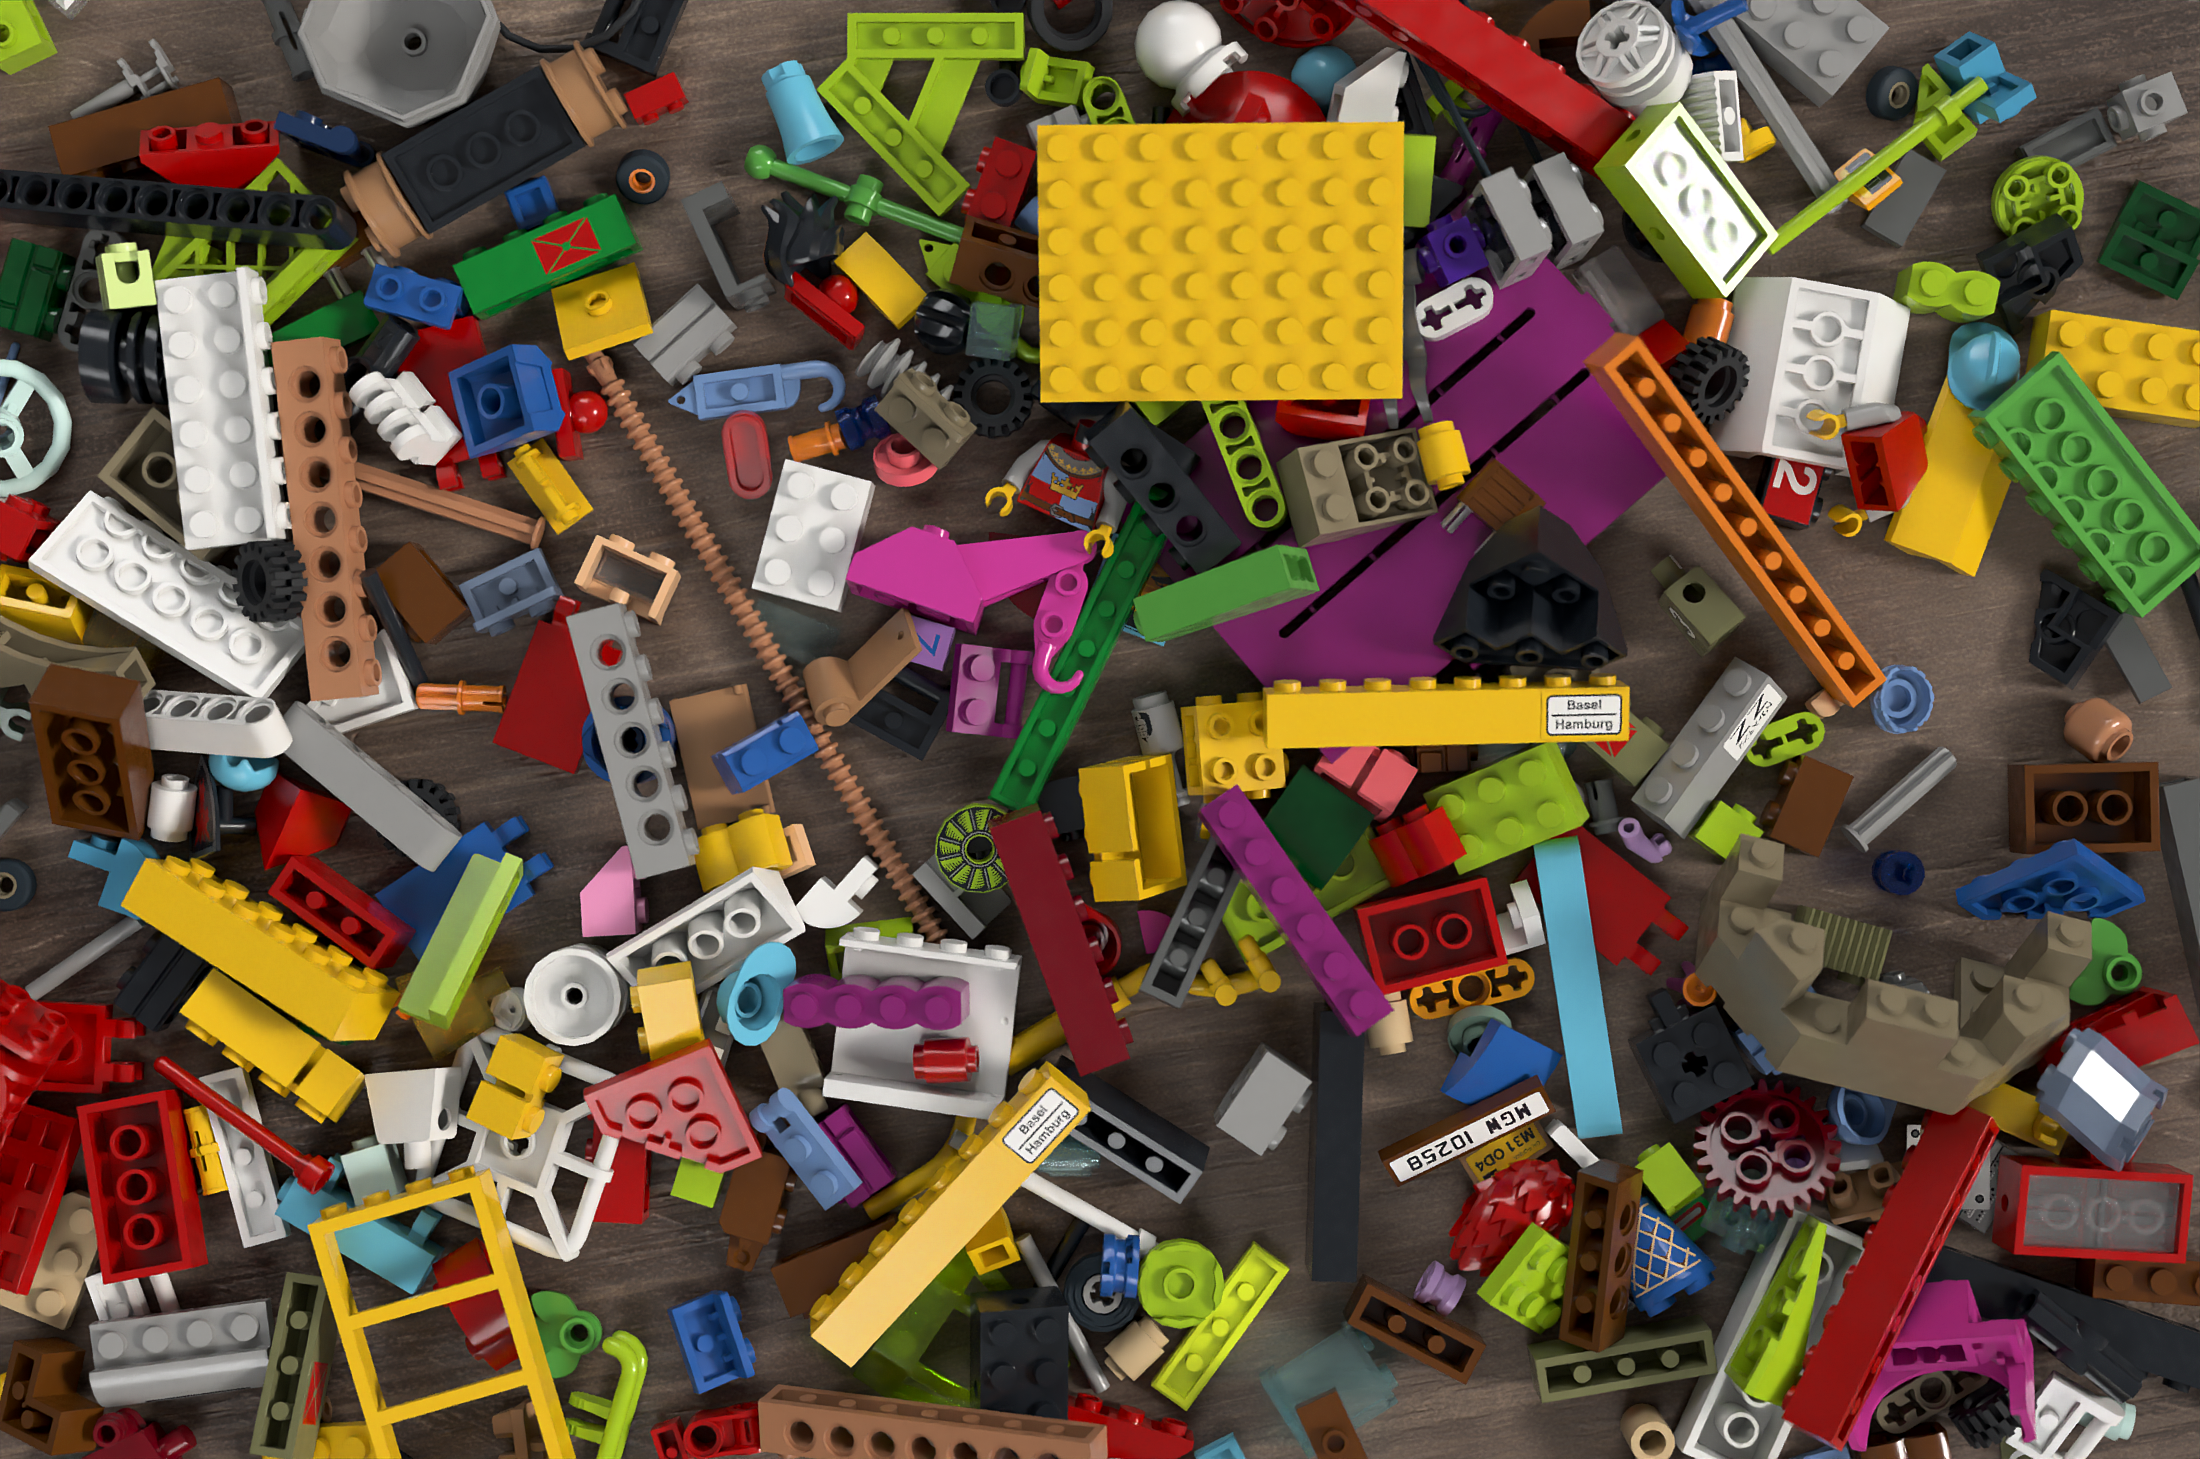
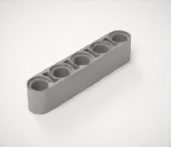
M295 701L283 716L293 740L290 747L283 753L423 868L434 872L462 838V834L313 709L299 701Z

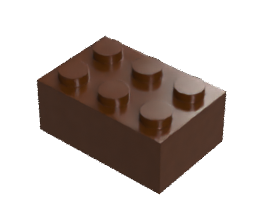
M2127 761L2007 765L2010 852L2026 855L2039 854L2050 849L2057 842L2073 838L2094 853L2161 851L2158 762Z

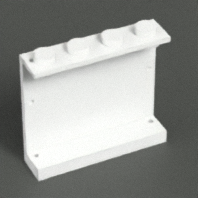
M870 927L854 928L853 932H847L839 941V946H845L842 978L851 975H868L883 981L893 976L906 975L919 978L924 982L941 976L961 978L969 982L970 1014L961 1025L949 1030H931L918 1024L898 1030L882 1028L873 1023L855 1029L836 1026L832 1069L824 1078L822 1096L988 1120L995 1107L1002 1101H1005L1022 955L1011 954L1012 949L1001 945H986L985 950L967 948L968 943L966 941L958 939H942L941 944L923 942L924 936L914 933H898L897 938L879 936L880 930ZM969 1037L971 1046H978L980 1068L979 1072L972 1073L970 1082L927 1083L925 1079H916L914 1076V1044L924 1043L925 1039Z

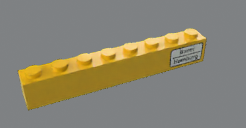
M1610 673L1589 674V681H1571V675L1548 674L1544 675V682H1526V676L1503 675L1499 676V683H1481V677L1458 676L1454 677V684H1436V678L1412 677L1409 678V685H1391V679L1367 678L1364 679V686H1346V680L1322 679L1319 680V687H1301V681L1277 680L1274 681L1273 688H1263V742L1267 749L1629 741L1630 687L1622 681L1616 680V675Z
M1046 1061L1039 1070L1034 1068L1023 1077L1019 1083V1091L1008 1103L1002 1101L995 1107L988 1118L989 1124L979 1135L973 1133L963 1142L958 1151L959 1156L948 1168L942 1166L935 1172L928 1183L929 1189L918 1200L916 1198L911 1199L901 1210L898 1217L899 1221L889 1232L883 1230L875 1237L869 1247L870 1253L859 1264L854 1262L844 1271L839 1280L840 1285L830 1296L827 1294L822 1295L813 1305L810 1311V1336L850 1367L864 1355L1091 1110L1087 1093L1050 1062Z

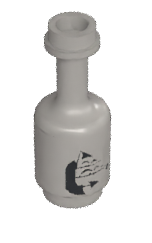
M1166 690L1132 699L1135 709L1131 713L1142 754L1144 756L1172 754L1178 807L1191 803L1187 788L1183 789L1175 760L1176 751L1183 748L1184 744L1174 701L1168 699Z

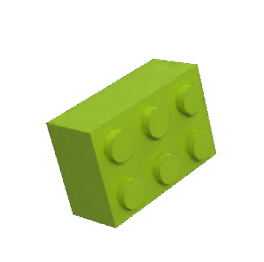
M1557 742L1531 744L1476 767L1471 771L1438 783L1423 794L1430 810L1443 806L1467 852L1466 855L1454 861L1459 875L1577 828L1590 817Z

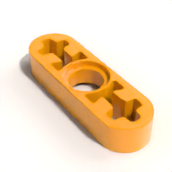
M1507 957L1508 964L1411 988L1408 991L1407 1000L1409 1007L1416 1015L1424 1019H1435L1455 1014L1457 1011L1468 1006H1487L1525 996L1534 985V972L1532 967L1524 960L1517 957ZM1514 965L1517 971L1524 972L1525 978L1518 980V988L1513 989L1509 983L1497 984L1495 987L1499 993L1491 996L1492 985L1485 973L1486 971L1493 969L1492 977L1495 979L1508 975V967ZM1474 975L1482 981L1483 991L1475 1000H1465L1459 994V983L1466 976ZM1450 980V992L1456 1001L1455 1005L1449 1006V999L1447 997L1435 1000L1433 1002L1434 1009L1427 1010L1423 1004H1417L1416 998L1423 996V988L1429 987L1433 993L1444 992L1447 990L1443 982Z

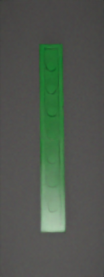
M1153 485L1149 490L1148 497L1153 500H1161L1169 492ZM1137 500L1114 544V552L1107 558L1078 616L1071 638L1064 644L1050 672V676L1054 680L1064 682L1071 679L1076 671L1081 670L1084 676L1080 684L1072 691L1064 694H1054L1044 689L1041 690L988 799L1012 811L1038 802L1135 607L1133 599L1141 595L1168 541L1164 533L1156 538L1140 517L1146 511Z

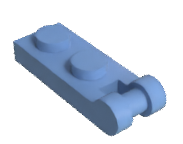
M787 1088L779 1089L771 1095L768 1104L761 1103L749 1113L752 1126L769 1137L825 1211L854 1191L862 1183L861 1179L791 1090ZM781 1117L786 1118V1120L790 1123L789 1127L784 1123Z

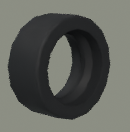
M1027 0V17L1032 29L1045 43L1061 51H1081L1095 45L1107 32L1112 20L1113 0H1094L1095 13L1088 26L1074 34H1063L1054 30L1048 24L1044 14L1045 0Z

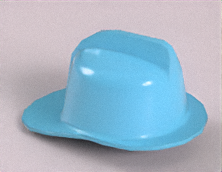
M1971 322L1960 326L1952 334L1949 344L1948 386L1954 397L1964 406L1984 411L2019 380L2020 354L2014 339L2000 327L1986 322Z
M767 942L756 947L746 957L740 970L728 975L718 989L716 1005L722 1022L727 1024L733 1038L745 1046H756L766 1041L773 1034L783 1010V989L794 981L796 974L795 957L791 949L781 942Z

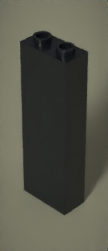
M1325 999L1324 1002H1314L1311 1064V1091L1313 1092L1310 1097L1305 1266L1311 1281L1356 1283L1365 1031L1357 1037H1350Z

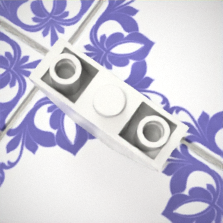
M1386 47L1334 84L1326 121L1397 122L1399 110L1395 106L1398 89L1404 87L1409 71V64L1405 61L1406 52Z

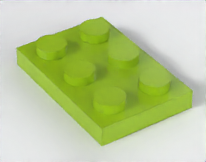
M1532 1222L1477 1291V1294L1491 1306L1541 1335L1545 1329L1552 1327L1558 1321L1562 1313L1569 1246Z

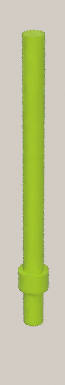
M1977 76L1951 97L1945 95L1934 103L1929 114L1776 230L1778 237L1766 251L1771 256L1942 125L1944 127L1950 126L1962 116L1964 108L1989 90L1986 82Z

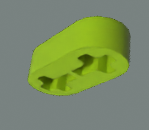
M1796 712L1768 723L1760 734V738L1762 740L1777 738L1779 744L1766 750L1767 757L1765 759L1761 754H1753L1751 748L1743 759L1750 765L1766 767L1811 751L1823 741L1825 734L1824 724L1818 716L1809 712ZM1798 720L1802 724H1811L1813 731L1807 734L1808 742L1806 743L1803 739L1787 741L1785 734L1798 729Z

